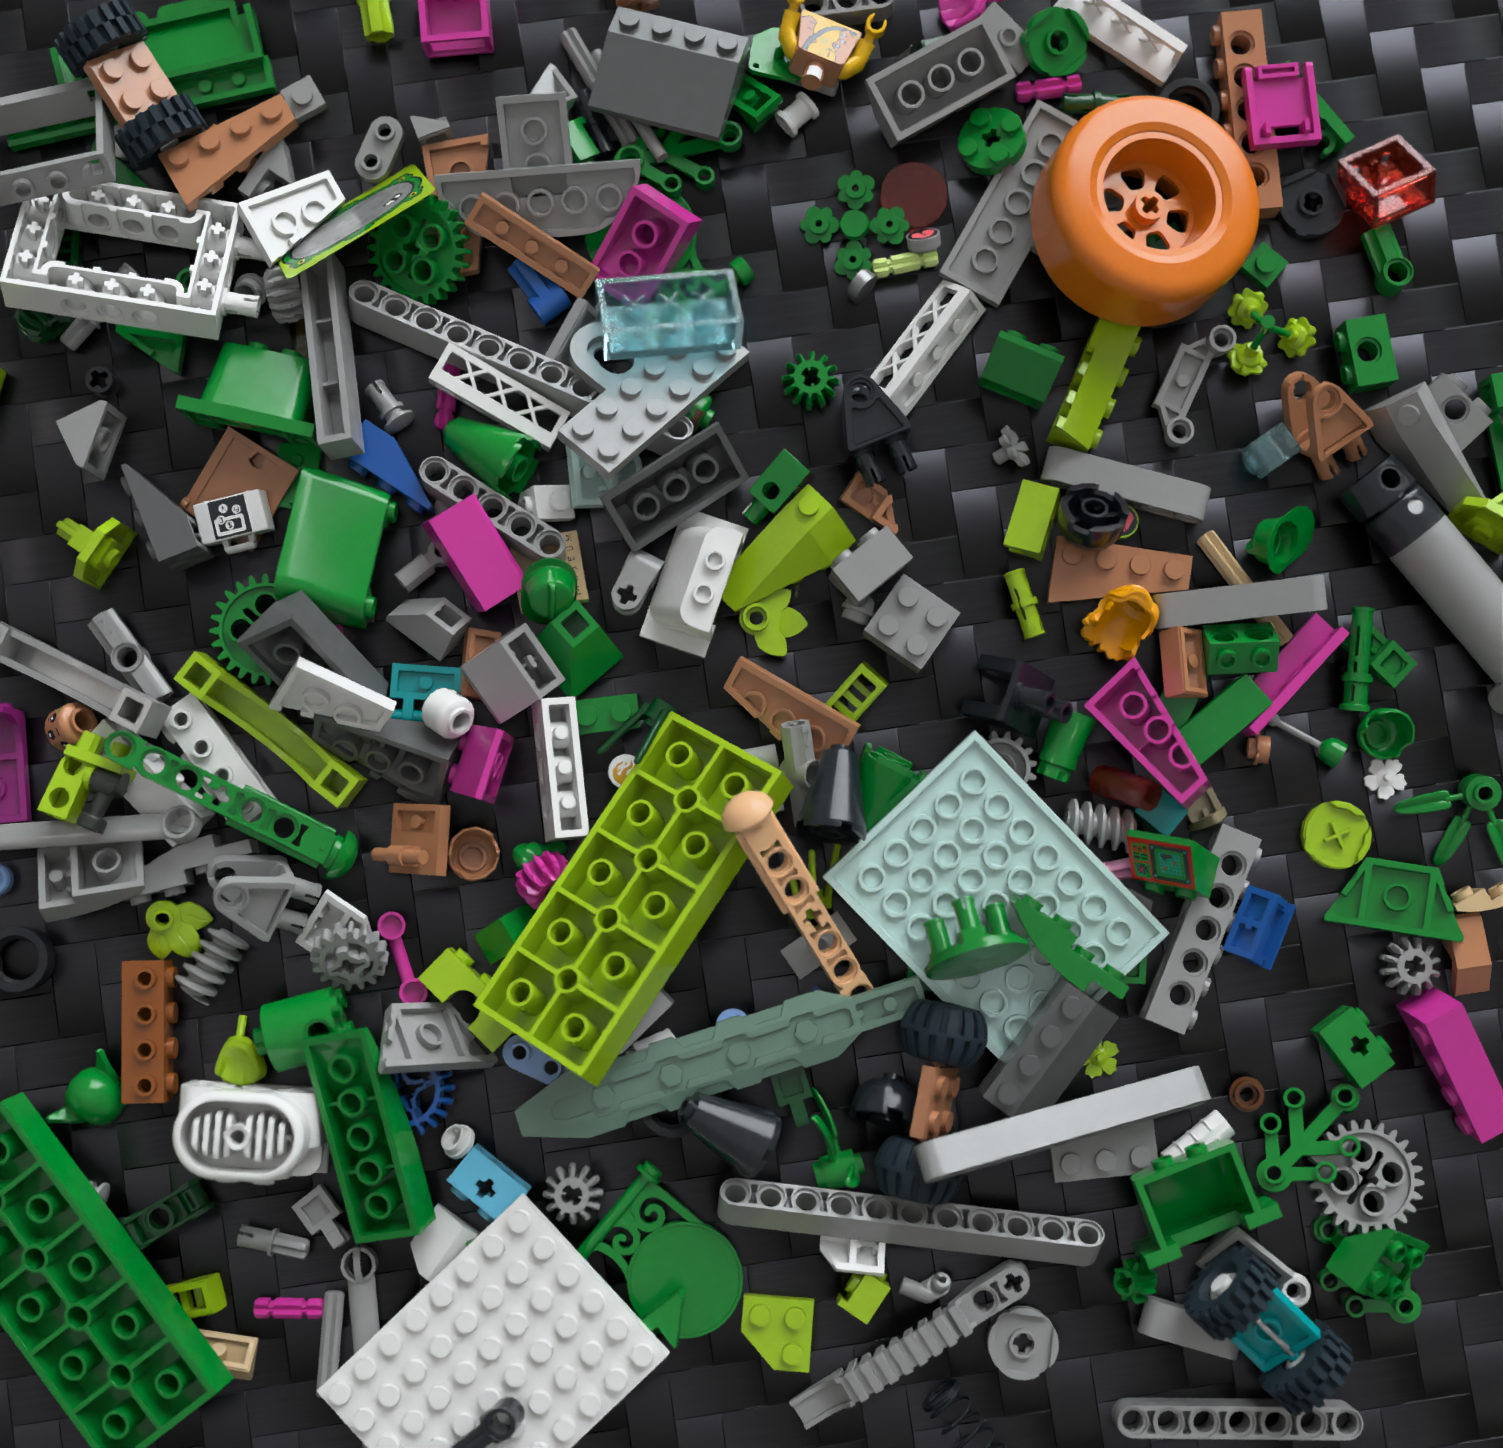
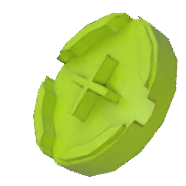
M1336 800L1319 804L1308 812L1302 822L1300 838L1303 850L1310 860L1323 868L1339 870L1357 864L1365 857L1371 845L1372 832L1365 819L1366 816L1360 809L1348 802Z

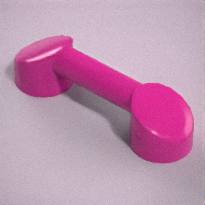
M387 912L379 918L377 931L380 932L379 936L389 943L402 982L398 991L399 998L402 1003L424 1002L428 994L427 987L414 977L401 937L406 927L405 920L399 913Z

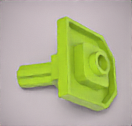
M1503 492L1492 500L1489 498L1466 496L1452 507L1448 517L1460 533L1500 556L1503 554Z
M113 517L96 528L94 532L82 524L79 525L70 518H65L63 521L59 520L56 524L58 527L57 534L68 541L67 544L80 552L76 559L73 576L98 590L101 589L138 534Z

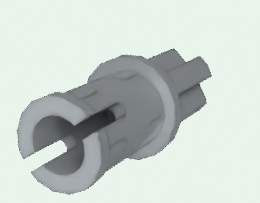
M243 1224L240 1228V1232H243V1235L238 1234L237 1238L238 1247L265 1251L267 1256L271 1257L274 1254L303 1260L310 1249L309 1239L280 1233L278 1228L270 1231Z

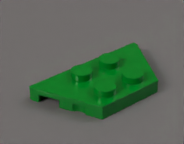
M1366 857L1357 872L1324 915L1325 922L1461 944L1464 939L1453 912L1451 900L1444 887L1442 875L1439 868Z

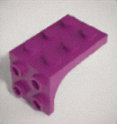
M0 701V824L32 821L25 711L14 709L12 703H1Z

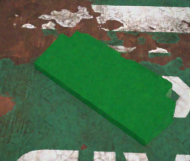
M187 0L160 7L157 17L148 19L143 12H136L149 34L145 44L169 81L265 59L257 14L250 3L243 4L244 14H239V8L235 0ZM55 47L49 48L58 85L82 80L81 77L75 78ZM95 90L88 91L90 97L95 96Z

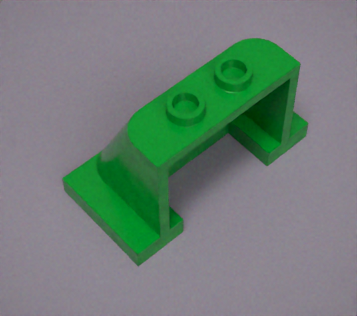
M225 342L201 398L197 399L178 394L175 408L193 424L225 431L227 425L284 437L291 444L318 449L324 452L317 442L309 359L302 358V354L297 351L282 349V352L278 353L269 351L268 346L257 342H249L248 346Z
M1223 1139L1205 1145V1142L1191 1144L1184 1148V1154L1174 1158L1171 1155L1156 1158L1151 1162V1167L1131 1176L1130 1179L1148 1236L1130 1244L1135 1256L1149 1270L1183 1257L1180 1250L1181 1247L1234 1227V1225L1242 1224L1251 1230L1283 1217L1277 1202L1260 1191L1254 1193L1234 1141Z

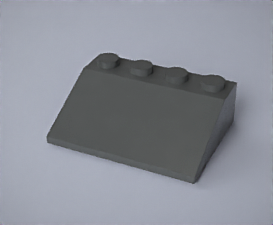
M618 6L607 32L588 103V110L719 142L748 68L749 38Z

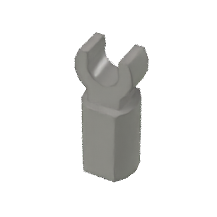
M433 542L428 546V552L425 555H418L394 574L396 581L407 593H410L435 573L436 567L447 566L444 559L435 554L437 548Z

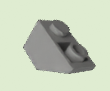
M445 597L406 599L386 617L388 623L439 661L460 643L472 619Z

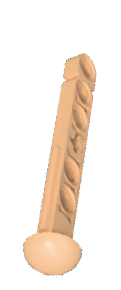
M749 790L735 795L725 805L721 815L724 831L729 833L736 832L734 836L783 914L789 913L827 977L834 983L833 986L837 993L850 996L852 990L858 986H864L865 991L874 989L866 974L860 969V964L816 894L819 891V887L771 810L773 805L771 797L764 792ZM782 852L784 854L782 865L776 869H770L768 866L770 856L773 853ZM794 879L800 880L801 888L799 892L793 896H787L785 894V887L788 882ZM808 909L813 911L812 916L819 925L814 927L806 919L807 915L805 912ZM824 934H833L832 945L827 949H819V939ZM842 960H848V971L841 976H836L834 974L836 964Z

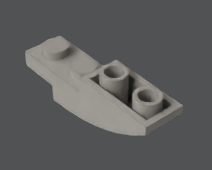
M210 834L197 838L190 843L179 845L144 867L146 889L123 901H130L131 906L152 902L151 895L164 892L165 897L186 893V886L196 884L193 870H195L196 875L206 874L209 862L220 855L259 854L257 840L246 839L222 846L220 835Z

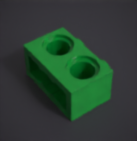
M1271 622L1201 626L1205 670L1208 675L1278 671L1280 640Z

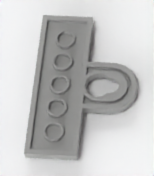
M1037 100L1023 124L1027 136V146L1023 156L1015 165L1012 166L1010 163L1008 166L1001 168V173L994 175L938 276L949 282L971 289L976 297L998 308L1028 253L1031 251L1037 254L1030 225V209L1035 184L1044 165L1065 135L1078 122L1077 120L1041 100Z
M700 312L654 350L618 324L594 322L585 325L574 334L571 340L570 364L575 373L598 391L600 395L558 429L557 438L605 478L610 480L689 412L699 400L706 397L747 362L750 352ZM605 349L613 354L627 357L633 366L625 373H611L599 365V362L594 358V354L598 350Z

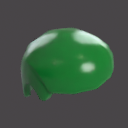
M1378 708L1365 715L1358 725L1356 734L1357 742L1365 754L1377 760L1400 757V753L1407 746L1414 743L1415 725L1408 714L1398 709Z

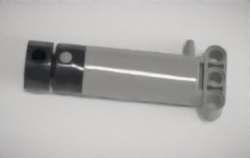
M1392 453L1352 484L1338 498L1360 524L1372 516L1364 525V529L1496 685L1489 691V704L1497 713L1503 714V582L1419 484H1415L1405 490L1415 481V478Z

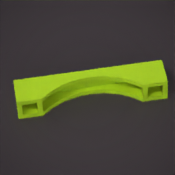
M194 651L173 678L199 700L229 718L263 743L300 775L311 788L337 808L348 807L368 781L367 778L335 753L312 740L311 734L283 712L268 709L270 702L232 672H229L209 654Z

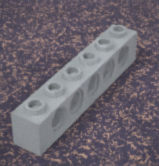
M1223 823L1215 824L1206 849L1220 858L1212 889L1218 888L1222 892L1223 902L1220 906L1214 907L1209 902V898L1199 896L1196 897V901H1184L1139 1017L1185 1035L1187 1029L1191 1030L1198 1016V1010H1195L1199 997H1204L1209 989L1211 978L1208 977L1212 964L1217 965L1223 954V945L1220 944L1225 932L1229 933L1236 913L1233 912L1238 899H1243L1249 885V881L1246 878L1250 868H1255L1261 858L1262 849L1259 848L1262 839ZM1226 856L1232 857L1236 863V869L1231 875H1227L1222 870V860ZM1201 920L1207 921L1211 929L1209 936L1204 940L1200 939L1196 934V926ZM1192 952L1196 955L1198 964L1193 971L1188 972L1183 966V958L1186 954ZM1176 985H1181L1185 991L1184 1000L1179 1004H1174L1170 999V991Z

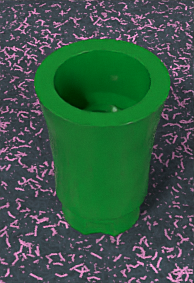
M1073 711L1071 719L1066 724L1049 720L1044 744L1038 758L1041 761L1036 773L1068 784L1071 771H1075L1079 757L1098 720Z

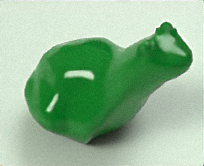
M552 841L545 845L536 842L522 843L513 849L512 858L518 868L522 870L524 869L522 864L530 862L533 855L538 857L546 850L550 853L558 851L562 855L568 851V846L563 841Z

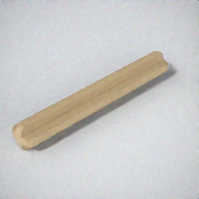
M1210 530L1197 540L1198 545L1229 586L1253 583L1215 531ZM1278 615L1254 618L1257 623L1271 622L1280 640V646L1287 643L1293 637Z

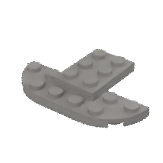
M566 91L499 96L495 100L503 169L435 174L433 176L440 200L450 202L447 210L459 211L456 218L457 221L465 222L481 193L484 192L551 237L578 236L596 232L613 223L633 185L638 186L641 158L573 164ZM467 225L465 226L467 229H469L468 231L485 238L484 236L474 231Z

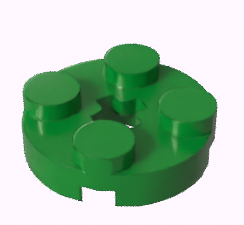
M1058 6L1049 7L1036 13L1029 20L1025 31H1023L1020 37V43L1024 48V54L1028 63L1045 78L1062 77L1078 70L1088 52L1085 53L1087 48L1086 41H1090L1089 30L1083 18L1072 9H1064ZM1051 35L1054 37L1061 36L1062 40L1059 43L1060 51L1052 48L1050 44Z
M978 108L974 110L970 115V119L962 127L958 138V150L961 157L972 171L982 175H995L1001 173V168L1008 166L1010 163L1012 166L1015 165L1023 156L1027 146V136L1020 117L1005 108ZM997 136L1000 139L999 142H993L991 147H987L986 140L988 138Z

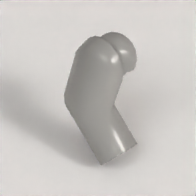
M937 1272L922 1282L903 1277L898 1293L929 1304L949 1292L951 1279L944 1272Z

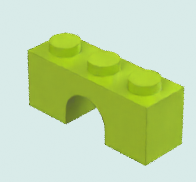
M450 947L418 979L444 1003L460 990L470 991L478 998L492 977L486 972L480 975L471 966L475 961L462 948L456 951L453 947ZM480 1011L477 1019L468 1027L492 1053L514 1033L482 1011Z

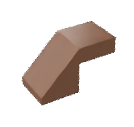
M1479 911L1456 914L1457 923L1464 936L1463 943L1442 941L1452 959L1450 988L1455 996L1489 991L1492 962L1482 916Z

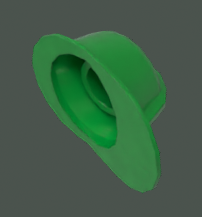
M1297 506L1282 517L1262 520L1257 525L1253 538L1246 544V552L1253 554L1260 563L1268 565L1272 573L1280 574L1307 550L1314 533V516L1312 511L1307 506Z
M556 558L540 559L531 564L524 572L521 582V608L523 614L529 620L540 624H549L576 601V573L570 564Z

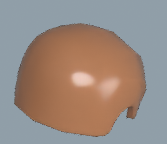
M477 826L465 828L452 837L448 845L447 861L457 877L473 882L487 878L496 869L500 849L490 831Z

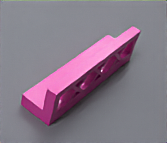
M1317 613L1312 614L1293 637L1279 650L1278 671L1258 673L1252 679L1272 701V705L1240 732L1246 737L1257 735L1350 633L1343 626L1333 629Z

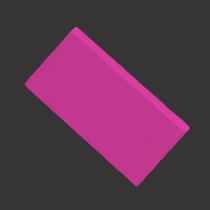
M474 493L422 524L476 612L487 611L521 589L524 573Z

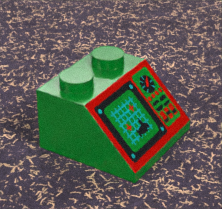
M1128 829L1126 838L1132 878L1144 885V891L1157 895H1164L1165 890L1175 892L1176 897L1189 901H1196L1197 896L1210 898L1219 857L1190 839Z

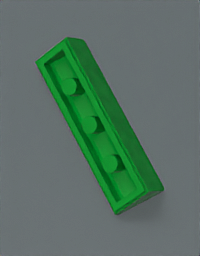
M1243 673L1178 730L1197 762L1201 765L1270 707L1272 701L1246 673ZM1139 763V765L1145 770V772L1151 777V779L1166 793H1168V791Z

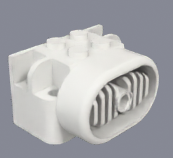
M192 1080L181 1084L179 1114L173 1127V1145L181 1163L193 1174L225 1183L243 1181L259 1185H272L274 1180L287 1179L291 1176L328 1173L330 1148L313 1087L261 1083L239 1087L224 1081Z

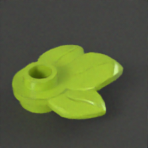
M785 588L772 593L771 596L757 603L747 606L740 611L739 615L742 629L755 637L758 648L767 654L778 657L787 654L785 638L799 634L808 625L806 619L798 611L788 607L791 599V590ZM753 613H759L763 617V621L760 624L754 625L750 622L749 618Z
M166 899L153 902L145 916L146 923L150 928L147 937L149 949L161 960L166 958L172 950L180 956L190 958L193 957L191 955L192 951L201 953L202 947L199 943L200 936L197 930L210 924L213 921L212 915L204 907L194 902H184L178 905ZM157 914H167L169 921L166 923L160 922Z

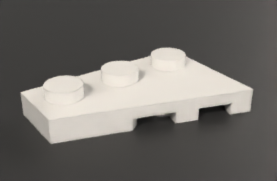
M327 170L239 202L236 210L269 268H271L343 205L345 198L330 171Z
M299 656L273 696L268 709L281 711L282 707L301 710L300 716L314 718L315 714L334 717L338 724L380 732L394 712L396 701Z

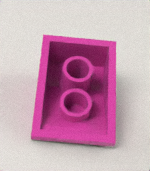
M647 183L639 184L638 186L633 185L592 261L594 265L600 268L594 282L638 311L643 312L687 250L702 219Z
M472 724L470 730L460 738L458 750L463 752L459 764L453 763L447 781L452 784L450 791L494 805L515 739L503 730Z

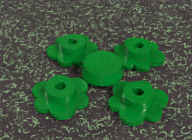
M854 170L850 176L843 175L838 179L837 185L841 190L838 198L843 203L847 202L849 208L852 209L842 216L840 223L837 218L832 217L833 213L830 208L825 207L821 210L817 206L809 207L805 214L806 219H803L800 223L801 229L806 231L805 239L810 244H816L820 240L823 243L830 242L832 239L831 234L836 233L839 227L845 238L853 240L847 243L846 248L837 250L836 256L839 260L835 263V271L839 275H847L851 281L861 270H872V264L869 261L871 258L870 250L867 248L862 249L861 244L855 241L863 238L868 233L869 227L873 233L877 234V240L880 243L884 244L889 241L893 245H898L903 241V232L908 231L910 227L909 222L904 219V210L900 207H893L890 210L881 208L878 211V217L873 218L869 222L867 215L859 209L863 207L864 202L869 203L873 200V193L871 191L875 187V181L869 175L863 176L859 170ZM854 187L859 188L857 191H853ZM818 222L822 223L820 227L816 226ZM892 223L893 225L892 227H887V224ZM852 258H856L854 263L850 262Z

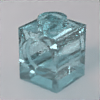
M1280 422L1241 451V454L1244 456L1243 463L1248 471L1253 475L1257 474L1262 479L1296 455L1302 448L1285 425Z

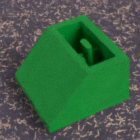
M1000 330L977 385L1040 410L1045 403L1065 356L1058 354V349L1051 345L1041 343L1038 346L1026 341V336L1017 331L1008 330L1004 332Z

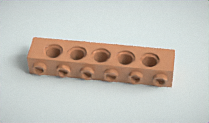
M1261 9L1221 12L1215 24L1210 28L1211 46H1216L1217 58L1214 59L1213 72L1215 79H1219L1220 91H1218L1217 97L1220 104V112L1223 111L1224 123L1221 126L1240 147L1251 167L1254 178L1258 181L1259 219L1274 218L1283 208L1277 149L1256 150L1255 153H1247L1243 150L1241 144H1249L1246 120L1242 119L1238 114V111H1245L1243 89L1234 81L1235 78L1241 79V71L1244 67H1251L1253 82H1255V69L1257 65H1267ZM1231 46L1240 47L1244 54L1238 55L1234 53ZM1271 129L1270 137H1275V129Z

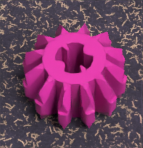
M546 850L538 857L533 855L530 862L522 864L524 869L515 874L517 878L515 886L521 898L533 909L539 908L569 861L558 851L550 853Z

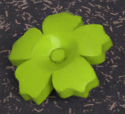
M1108 1040L1103 1043L1101 1041L1084 1064L1086 1065L1085 1074L1094 1078L1095 1076H1101L1102 1070L1109 1075L1117 1071V1060L1112 1058V1056L1119 1052L1117 1044L1111 1043Z

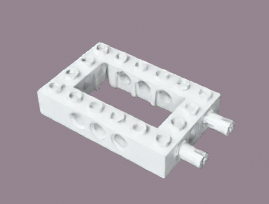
M109 182L23 201L0 276V287L6 307L218 340L223 317L227 313L258 318V312H260V296L229 292L237 260L239 258L266 261L253 238L243 236L244 224L236 210L238 203L202 198L198 201L200 206L190 213L179 193ZM71 229L197 250L195 264L190 265L189 269L191 280L187 293H184L182 284L174 279L165 278L163 281L138 277L137 273L129 272V275L101 271L100 267L88 269L66 265L63 261H56L64 230Z

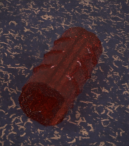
M1100 765L1094 770L1090 778L1092 792L1106 797L1110 801L1115 800L1122 805L1133 806L1135 809L1152 811L1158 806L1162 797L1160 784L1144 778L1142 775L1119 770L1117 767Z

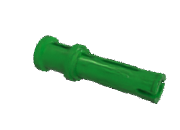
M1352 606L1347 672H1343V675H1341V681L1344 682L1343 703L1339 704L1338 709L1370 712L1371 707L1367 705L1369 684L1373 683L1372 674H1368L1375 608Z

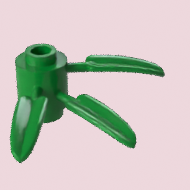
M1470 774L1461 780L1458 786V794L1450 795L1447 790L1408 798L1394 805V811L1399 814H1422L1451 808L1452 801L1461 800L1466 805L1461 817L1455 816L1452 819L1436 849L1433 863L1437 866L1446 863L1466 837L1471 828V822L1467 818L1473 808L1486 811L1490 821L1486 825V829L1498 858L1503 865V819L1496 820L1492 810L1500 802L1502 790L1499 783L1492 777ZM1483 787V795L1479 798V790Z
M810 1088L827 1123L826 1126L818 1115L811 1117V1120L823 1136L828 1155L819 1157L820 1161L812 1163L818 1187L835 1190L843 1187L855 1188L861 1182L859 1175L866 1174L861 1154L853 1155L852 1148L841 1151L837 1139L838 1133L830 1111L819 1092L815 1088Z

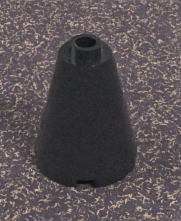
M833 744L830 749L823 751L796 823V832L803 838L810 840L812 833L821 836V843L837 845L857 844L859 837L863 841L866 840L867 829L858 755L851 751L852 748L850 746Z
M695 1093L692 1097L687 1096L679 1109L681 1124L738 1174L747 1178L756 1176L766 1165L767 1162L762 1160V1157L767 1149L772 1152L774 1151L781 1132V1118L776 1116L778 1114L772 1110L702 1093Z

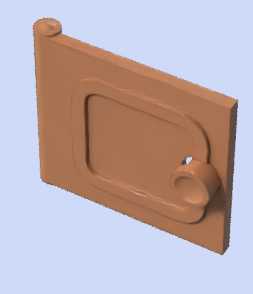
M228 426L188 496L182 499L179 507L195 516L193 505L243 493L247 490L260 489L266 491L273 518L279 508V504L290 490L300 470ZM263 534L256 535L257 545ZM249 538L235 540L234 542L238 544L249 542Z

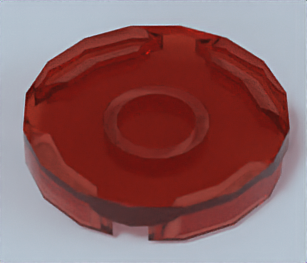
M909 162L898 165L888 173L881 186L880 204L882 208H887L888 210L893 207L902 208L905 213L904 219L910 225L908 230L914 231L929 228L940 218L946 208L948 191L944 179L936 169L925 163Z

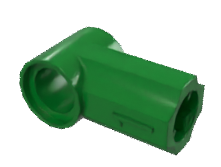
M1390 224L1373 227L1371 230L1363 233L1360 239L1376 275L1374 279L1376 290L1383 296L1393 297L1401 293L1413 278V265L1403 257ZM1387 272L1396 273L1400 278V282L1391 280Z

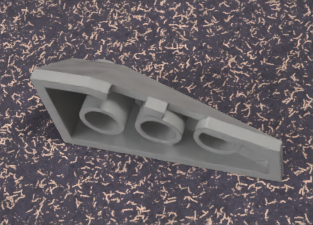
M1425 381L1363 410L1373 421L1374 426L1370 428V431L1376 442L1389 455L1393 453L1415 480L1449 513L1452 507L1466 496L1486 498Z

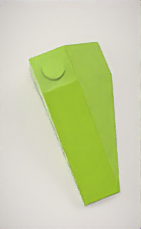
M807 484L774 517L733 563L721 600L735 613L790 584L794 585L802 581L806 576L829 568L836 557L856 543V539L833 506L813 487Z

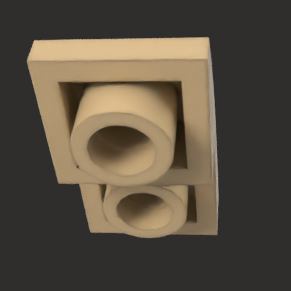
M1503 882L1487 890L1488 893L1485 888L1471 889L1470 886H1465L1450 895L1453 899L1451 900L1453 912H1477L1503 907Z

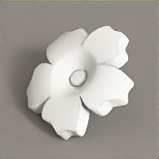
M1388 759L1384 763L1382 760H1371L1367 770L1372 775H1367L1363 778L1364 786L1368 787L1370 791L1377 790V797L1387 800L1395 794L1394 789L1401 791L1407 785L1404 775L1397 774L1403 765L1397 759Z

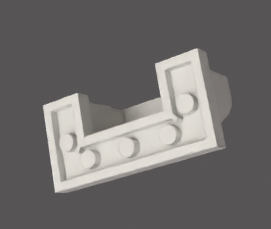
M697 512L678 524L639 636L705 659L716 625H713L716 612L733 563L741 555L749 528L701 512Z

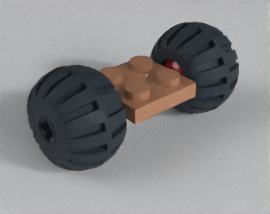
M917 999L910 1004L901 1020L900 1039L907 1054L931 1061V1065L922 1066L910 1135H892L883 1142L874 1160V1176L879 1189L887 1195L921 1204L944 1205L957 1192L962 1180V1174L932 1183H925L914 1147L931 1139L946 1136V1132L948 1133L951 1130L954 1119L953 1112H951L952 1100L959 1092L960 1078L957 1076L958 1068L946 1066L945 1064L961 1067L974 1065L983 1055L986 1048L988 1027L984 1015L976 1009L944 1001Z

